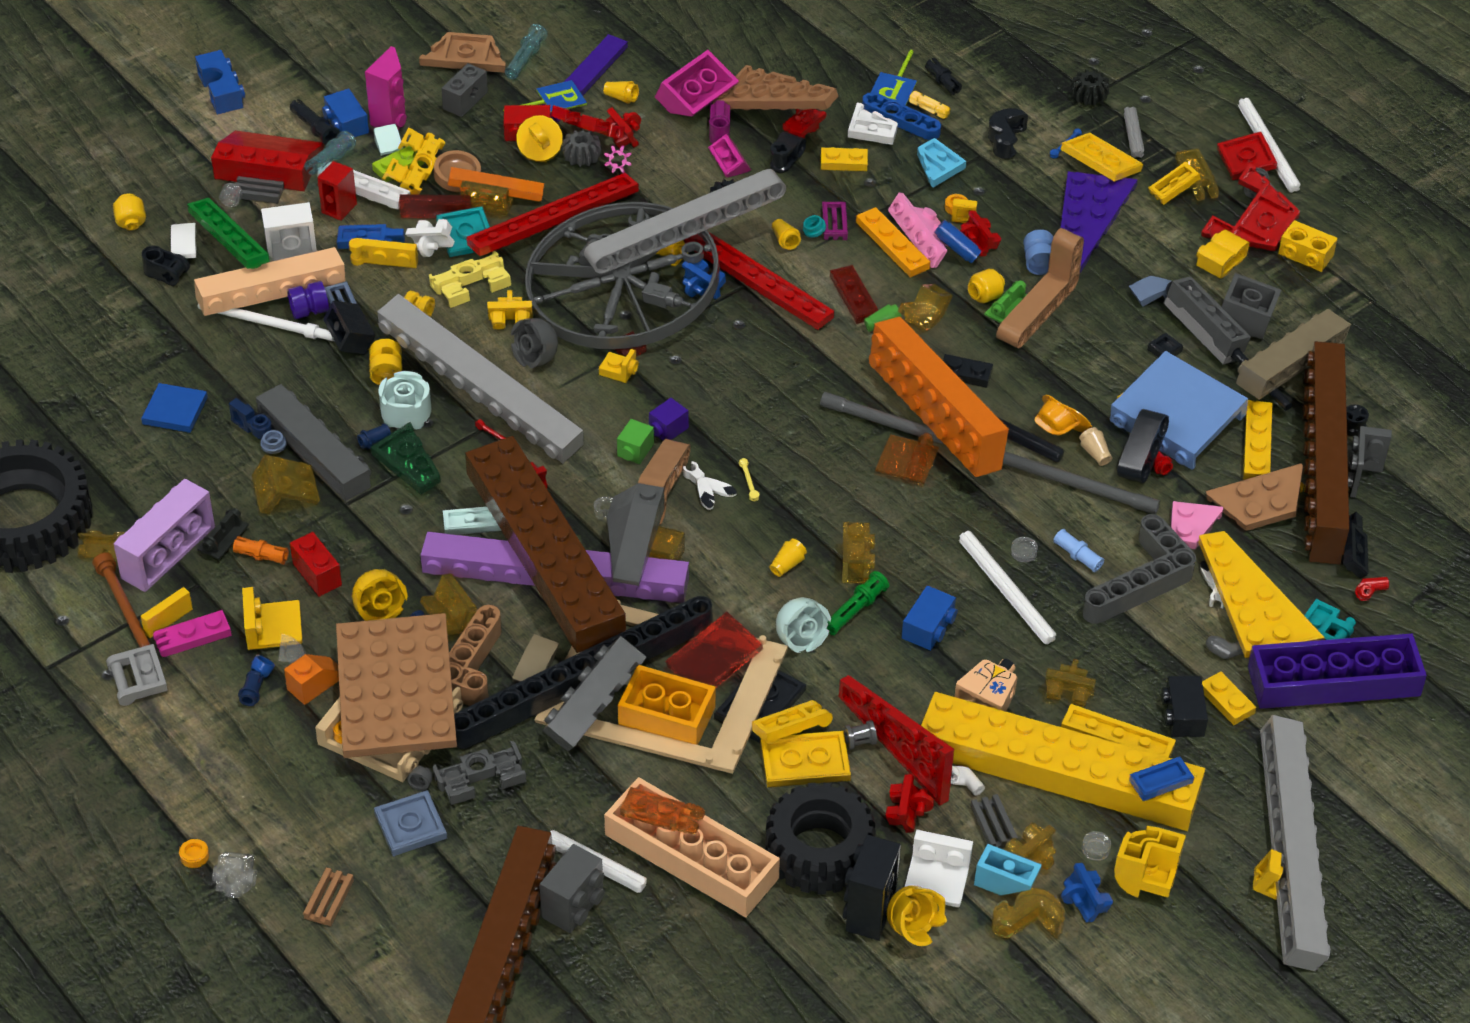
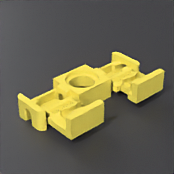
M492 251V255L476 261L469 259L453 265L451 270L435 276L429 274L431 288L438 295H441V292L448 299L450 308L470 301L469 291L467 288L463 289L462 287L482 280L483 277L488 278L492 293L511 286L510 275L504 269L503 259L499 257L496 251Z

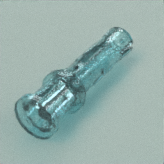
M532 24L529 27L527 36L521 39L520 49L505 69V75L508 78L516 79L530 56L538 52L540 43L545 41L548 36L543 26Z
M348 131L340 132L336 138L327 142L325 149L305 162V170L307 171L312 167L313 169L308 173L315 175L333 159L342 158L346 151H351L356 146L354 136Z

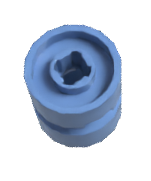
M1034 230L1028 233L1023 240L1026 266L1029 272L1034 275H1046L1049 269L1051 244L1054 236L1046 230Z

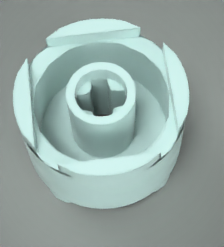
M401 371L394 373V377L388 380L386 377L380 383L379 401L384 423L388 427L421 429L431 414L430 387L428 382H425L418 373Z

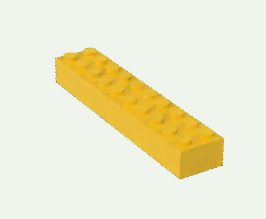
M934 692L921 724L926 730L954 748L953 764L968 767L969 769L1184 831L1189 829L1205 773V768L1184 762L1194 776L1192 784L1142 801L1129 781L1130 774L1171 760L1172 758L938 692Z

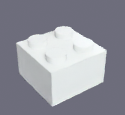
M310 202L261 209L270 262L317 251Z

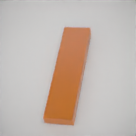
M451 167L448 185L538 202L542 201L544 183L455 167Z

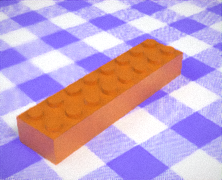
M901 317L875 323L871 338V354L869 355L870 366L879 373L883 380L893 388L897 395L907 403L910 409L921 418L923 423L935 433L937 438L949 448L950 452L975 477L1002 470L1009 430L1003 422Z

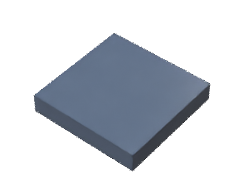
M428 790L374 807L375 816L392 856L447 839V832Z

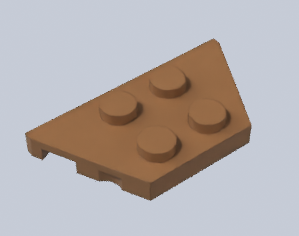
M447 32L441 37L440 41L431 46L429 54L426 56L422 54L419 57L420 66L462 69L469 63L490 72H506V63L502 61L500 51L495 46V41L491 35Z
M1302 463L1208 490L1206 491V498L1209 502L1214 501L1217 505L1223 507V513L1229 518L1235 519L1237 524L1245 531L1296 517L1303 465Z

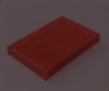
M725 612L667 659L666 665L677 676L718 687L762 651L763 645L732 615Z

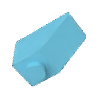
M987 844L976 866L974 885L1001 896L1031 890L1042 864Z

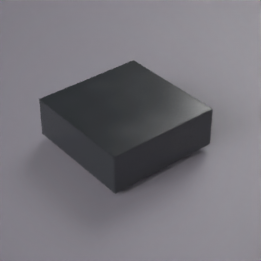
M1164 333L1150 342L1147 350L1158 358L1165 351L1177 356L1182 352L1183 345L1167 333Z

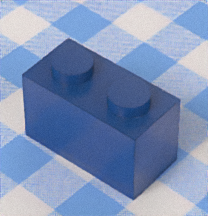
M350 89L324 96L325 106L322 107L323 115L326 119L330 120L332 126L339 129L343 141L369 133L367 114Z
M926 586L903 620L902 639L931 651L936 642L942 641L948 623L953 624L958 612L955 609L956 597Z

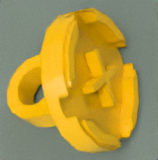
M543 115L526 119L519 126L516 134L517 146L521 154L528 160L536 162H547L553 159L560 152L563 143L562 131L559 125L552 118Z

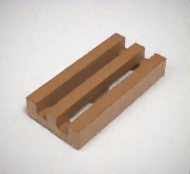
M326 867L303 912L304 919L332 926L354 882L353 875L348 873L347 876H344L338 870L336 873H333L331 868ZM330 880H332L331 883H330V885H329V887H328V889H327V891H326V893H325V895H324V897H323V899H322V901H321V903H320V905H319V907H318V909H317V911H316V913L314 914V912H315V910H316V908H317V906H318V904H319V902H320V900H321V898H322V896H323V894H324V892H325V890H326V888H327V886H328ZM343 883L327 916L323 917L338 884Z

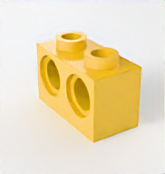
M1294 220L1281 237L1278 254L1322 272L1334 256L1338 238Z

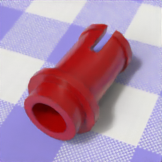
M1159 451L1153 464L1154 471L1157 474H1168L1173 468L1172 459L1169 456H1164Z

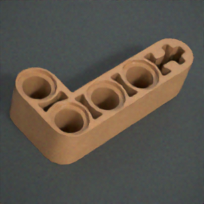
M664 439L639 478L638 483L664 487V512L660 525L666 513L667 496L683 472V466H686L691 451L690 444Z
M484 605L476 611L449 652L452 692L456 687H460L461 700L463 704L468 706L489 697L487 676L478 671L502 632L500 610L494 605Z

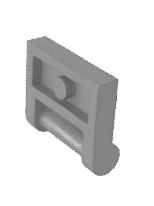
M154 644L114 654L107 658L108 669L112 671L118 689L117 699L120 705L127 706L136 699L168 691ZM129 664L136 681V686L128 687L123 667Z

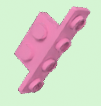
M898 193L888 212L914 246L930 261V267L937 268L947 253L945 246H948L934 233L941 224L936 217L937 214L927 207L924 209L914 207L904 193Z

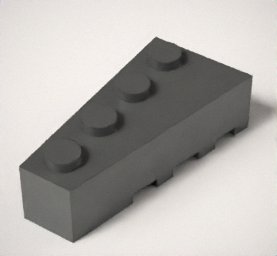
M622 636L609 647L603 645L594 656L597 660L592 668L588 665L577 677L581 681L575 689L570 687L560 700L564 702L559 710L553 708L543 720L547 725L542 731L567 752L577 744L594 723L598 713H601L612 701L613 694L618 692L629 680L631 671L638 665H641L646 659L644 654Z

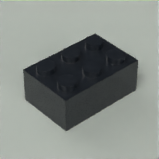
M867 834L863 845L858 844L854 855L855 867H849L845 878V884L848 886L844 895L846 905L843 911V918L847 919V932L880 941L887 922L888 904L897 892L900 843Z

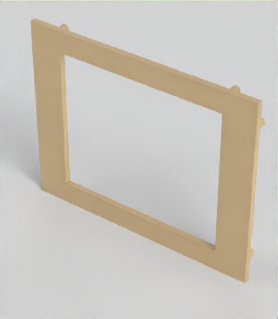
M621 605L626 613V625L634 627L659 615ZM714 627L690 639V641L753 656L712 748L598 719L594 721L584 736L733 774L750 737L752 721L757 720L760 710L765 703L772 683L787 653L788 646L767 641L764 635L755 638ZM572 646L565 660L578 654ZM564 702L537 714L535 722L547 725L543 720L553 708L559 710Z

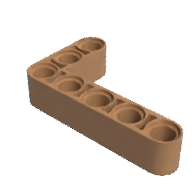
M1063 228L1058 229L1051 244L1048 272L1001 322L996 333L997 339L1018 349L1021 348L1071 294L1079 280L1084 244L1083 237Z

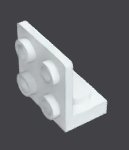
M916 830L913 855L905 887L916 885L931 889L945 898V905L960 907L971 863L973 841Z

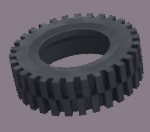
M16 440V446H10L9 441L1 442L0 496L14 490L35 489L51 495L59 504L48 516L33 524L18 528H0V566H4L5 572L13 573L15 566H19L20 572L28 571L27 565L34 564L35 569L43 567L42 561L47 560L49 564L57 562L55 555L58 553L62 557L68 555V546L75 549L79 545L78 538L84 539L87 535L85 528L90 529V518H93V510L84 469L81 468L80 462L78 460L74 461V457L70 452L64 454V449L59 446L53 450L51 443L44 442L42 447H39L38 440H30L29 445H24V440Z

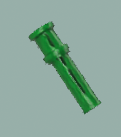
M878 571L871 572L869 579L864 584H859L855 587L854 595L831 616V622H827L828 626L826 629L829 630V634L836 635L864 606H871L881 592H886L889 589V582L882 573Z

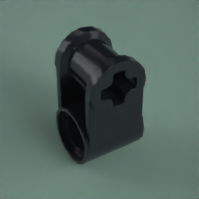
M782 132L770 147L772 154L770 169L777 173H784L790 170L797 159L803 155L806 139Z
M148 246L142 251L144 274L168 285L175 286L179 282V277L190 269L189 261L180 254L172 253L158 246Z

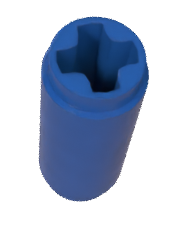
M946 220L934 231L940 240L969 263H972L981 253V250L973 241Z

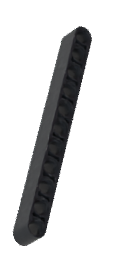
M704 596L689 599L455 713L457 748L466 749L563 702L560 699L570 687L575 689L581 682L577 677L588 665L592 668L597 662L594 656L603 645L609 647L620 636L646 656V659L643 661L645 662L708 631L713 626L711 600Z

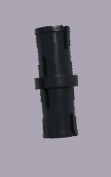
M932 58V61L929 59L926 62L925 69L951 95H955V92L958 94L961 91L962 84L936 58Z

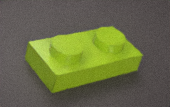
M410 146L373 162V171L382 179L392 158L398 160V163L405 167L407 165L409 168L417 151L411 150L412 147ZM417 161L419 166L425 164L423 161ZM388 176V177H387L385 180H383V181L388 182V181L392 180V178H390V177Z

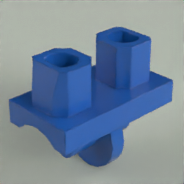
M703 259L695 264L685 261L682 263V268L685 269L682 282L686 286L685 294L689 297H694L696 294L702 296L709 286L713 273L710 275L707 273L709 265ZM721 271L718 287L713 297L715 300L721 296L720 288L726 282L725 274Z
M1075 863L1073 873L1064 881L1065 889L1061 893L1063 902L1066 904L1074 903L1086 923L1094 922L1099 913L1108 912L1113 904L1109 893H1099L1097 890L1101 884L1097 871H1087L1083 863Z

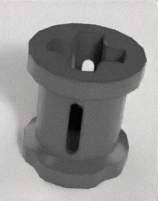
M872 720L866 721V724L853 727L845 725L843 727L846 746L849 750L861 744H877V733Z

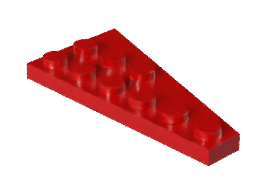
M848 675L840 679L839 698L863 724H866V721L869 720L873 721L877 739L909 774H913L914 779L923 789L928 791L927 793L932 796L939 806L948 802L954 748Z

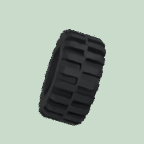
M816 782L808 783L804 788L798 786L791 789V794L784 793L778 798V802L774 803L771 807L770 815L766 821L765 849L780 858L779 879L785 878L786 884L792 888L798 886L802 892L810 893V891H817V894H826V891L831 890L833 893L843 891L844 886H848L845 884V878L849 867H855L854 855L858 844L863 845L867 834L876 837L875 819L867 803H861V797L854 792L848 793L847 788L840 785L838 788L832 787V783L823 782V785H816ZM824 828L838 833L845 840L830 848H814L802 843L796 836L809 829Z

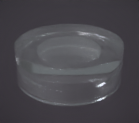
M1018 537L1012 542L1011 555L1015 560L1030 562L1036 558L1038 545L1035 540L1029 537Z
M1093 831L1084 836L1082 852L1087 858L1098 861L1108 857L1111 849V840L1106 834Z

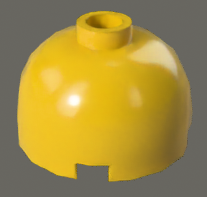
M373 569L365 572L357 579L352 591L353 605L365 621L396 618L403 611L402 605L404 600L407 601L408 598L406 586L394 573L385 569Z

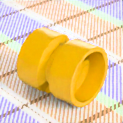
M380 339L371 344L369 348L370 379L377 385H380L386 377L388 380L394 377V373L402 371V349L398 342L391 339Z

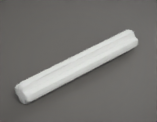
M555 830L550 831L552 834V844L556 845L558 852L565 854L571 845L575 844L602 859L603 873L606 877L637 893L642 892L647 884L646 877Z

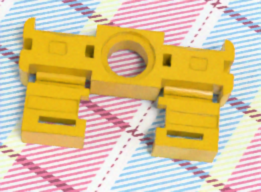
M408 127L398 149L401 150L404 146L412 147L411 150L417 151L409 168L407 165L405 167L398 163V160L392 158L382 179L385 180L389 176L399 183L402 182L400 184L401 188L409 190L411 195L418 197L422 191L419 187L422 181H426L437 159L435 155L438 149L442 150L445 141L441 138L435 139V135L432 133H427L424 137V135ZM417 161L425 162L428 168H421Z

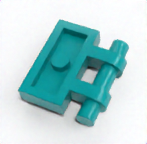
M1318 599L1313 602L1304 615L1325 637V640L1350 638L1354 632L1353 627L1356 625V621L1352 617H1348L1345 621L1339 619V609ZM1330 629L1336 631L1335 636L1327 634Z

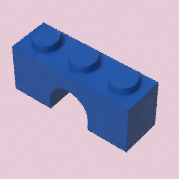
M222 50L195 56L198 76L203 86L209 88L210 101L216 114L243 108L244 88L242 84L238 85L237 74L235 71H232L230 59L225 58Z

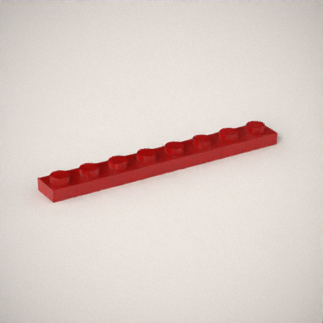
M620 174L466 237L467 245L479 256L488 254L563 223L584 211L608 205L611 202L639 191V184L628 174Z
M709 232L717 248L719 266L722 270L817 330L834 318V310ZM698 234L683 240L685 244L698 242L703 247L707 245ZM703 250V258L714 264L711 251L705 252Z

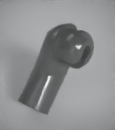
M1210 636L1206 640L1207 648L1222 659H1229L1243 654L1238 641L1230 643L1219 636Z

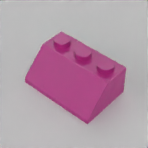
M391 46L365 71L370 125L377 128L396 124L397 129L405 125L407 116L405 114L401 65L395 47Z
M706 50L661 83L655 98L669 113L692 117L737 85L739 80L709 50Z

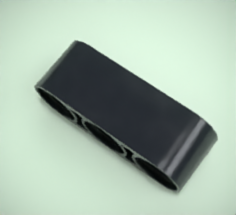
M1141 409L1118 464L1117 474L1119 477L1139 483L1147 481L1169 426L1168 415Z

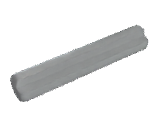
M1126 107L1124 109V119L1131 155L1134 158H1141L1144 156V145L1137 110L1135 107Z

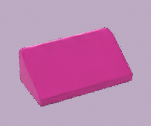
M727 134L708 147L727 178L751 171L739 149Z

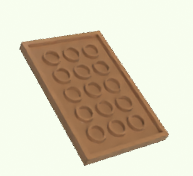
M446 613L336 624L343 757L352 758L457 747Z

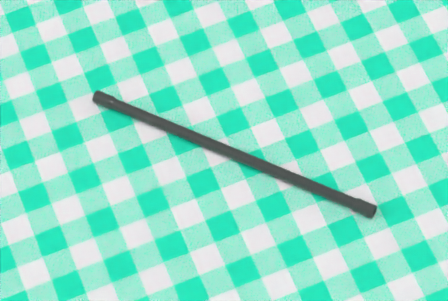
M824 392L820 401V406L845 412L945 445L926 425L849 401L844 397ZM1006 451L1004 453V465L1130 505L1135 509L1150 514H1157L1160 500L1139 493L1135 494Z

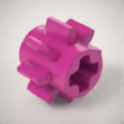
M612 145L611 149L613 152L611 154L604 153L606 157H609V161L604 165L608 166L611 164L613 167L612 173L615 172L616 168H620L621 172L624 173L623 166L625 164L631 166V163L627 161V157L631 153L625 154L623 152V145L620 150H616ZM614 153L624 156L625 159L622 160V165L618 166L617 163L611 162L614 158Z

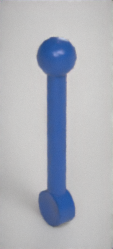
M1075 129L1066 141L1081 136V129ZM1061 145L1057 149L1050 151L1051 158L1056 159L1059 157Z

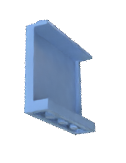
M1165 351L1111 405L1110 421L1118 428H1123L1131 433L1141 409L1168 415L1169 426L1159 451L1175 459L1179 464L1193 470L1196 457L1234 418L1240 421L1247 413L1248 398Z

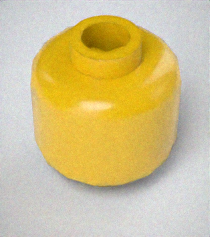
M123 194L113 203L114 218L119 227L132 231L138 229L146 221L144 203L141 198L134 194Z
M986 269L975 273L969 280V295L972 299L983 304L998 299L1004 292L1005 280L994 269Z

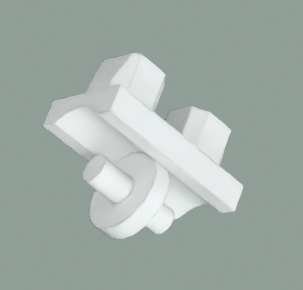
M446 219L438 220L435 227L426 220H419L416 228H408L406 231L407 237L413 239L414 243L417 244V250H419L423 257L432 256L434 250L438 248L453 247L455 242L450 236L452 226Z

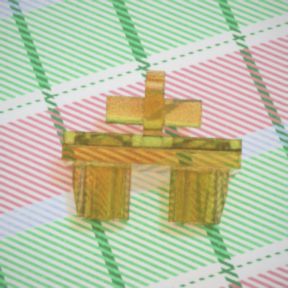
M1073 659L1071 666L1061 664L1060 671L1048 668L1046 673L1047 698L1061 700L1063 689L1074 691L1071 703L1085 707L1090 696H1094L1096 679L1087 677L1088 670L1078 668V659Z
M1032 822L1023 831L1022 838L1027 843L1023 845L1016 838H1013L1006 843L1005 850L1042 864L1041 867L1048 870L1054 866L1053 855L1056 853V850L1053 847L1052 835L1056 829L1051 825L1043 829Z

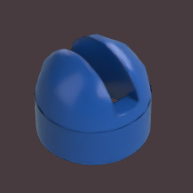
M256 655L251 663V671L260 672V676L263 675L264 678L268 677L275 667L272 661L261 655Z

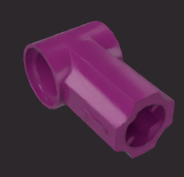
M716 100L710 106L709 140L712 144L725 134L730 137V105L723 100Z

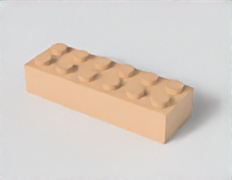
M639 777L604 814L606 836L744 917L750 914L779 879V857Z

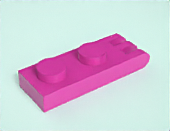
M223 610L163 628L153 633V638L162 657L232 636Z

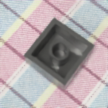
M1235 273L1221 307L1250 336L1263 339L1281 289Z
M572 844L540 883L542 918L570 934L577 925L581 926L585 922L589 910L593 905H598L605 894L603 889L604 873L602 859Z

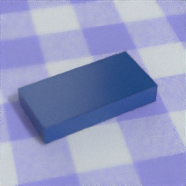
M1179 756L1130 774L1129 781L1142 801L1192 784L1194 776Z

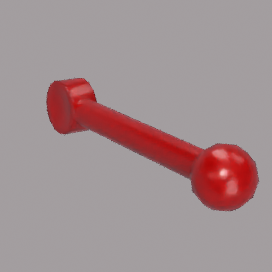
M479 419L475 422L477 429H483L499 440L506 438L486 426L483 420Z

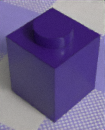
M669 398L649 412V425L654 427V436L659 437L663 441L664 439L672 440L689 428V410L674 399Z

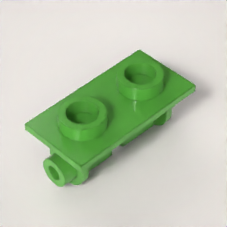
M1021 280L1015 281L1012 287L995 301L984 315L1001 323L1027 295L1025 294V282Z

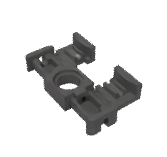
M510 741L511 748L489 754L487 749L460 756L459 764L440 770L437 769L436 764L433 765V775L439 790L444 792L445 789L451 805L475 798L474 786L468 787L467 785L493 777L495 774L496 776H501L500 785L502 789L526 782L525 770L522 771L521 769L522 759L516 743ZM475 762H481L485 765L481 770L470 768Z

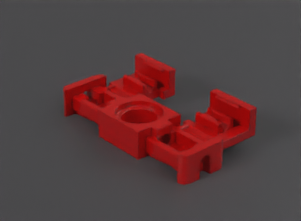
M553 105L551 117L563 120L564 123L607 135L608 137L623 138L625 126L610 125L609 121L585 114L580 116V112L569 111V109Z

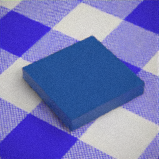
M159 383L141 418L142 424L191 433L208 398L207 391Z

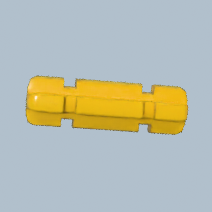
M913 91L909 96L911 104L915 106L919 104V108L934 115L937 113L936 116L942 119H946L950 115L949 106L945 104L940 105V102L926 95L923 97V94L918 91Z

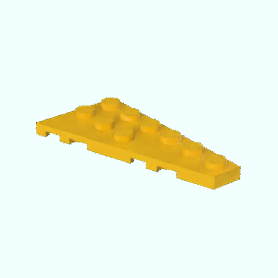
M1225 531L1199 535L1198 543L1245 658L1250 657L1252 645L1325 640V637Z

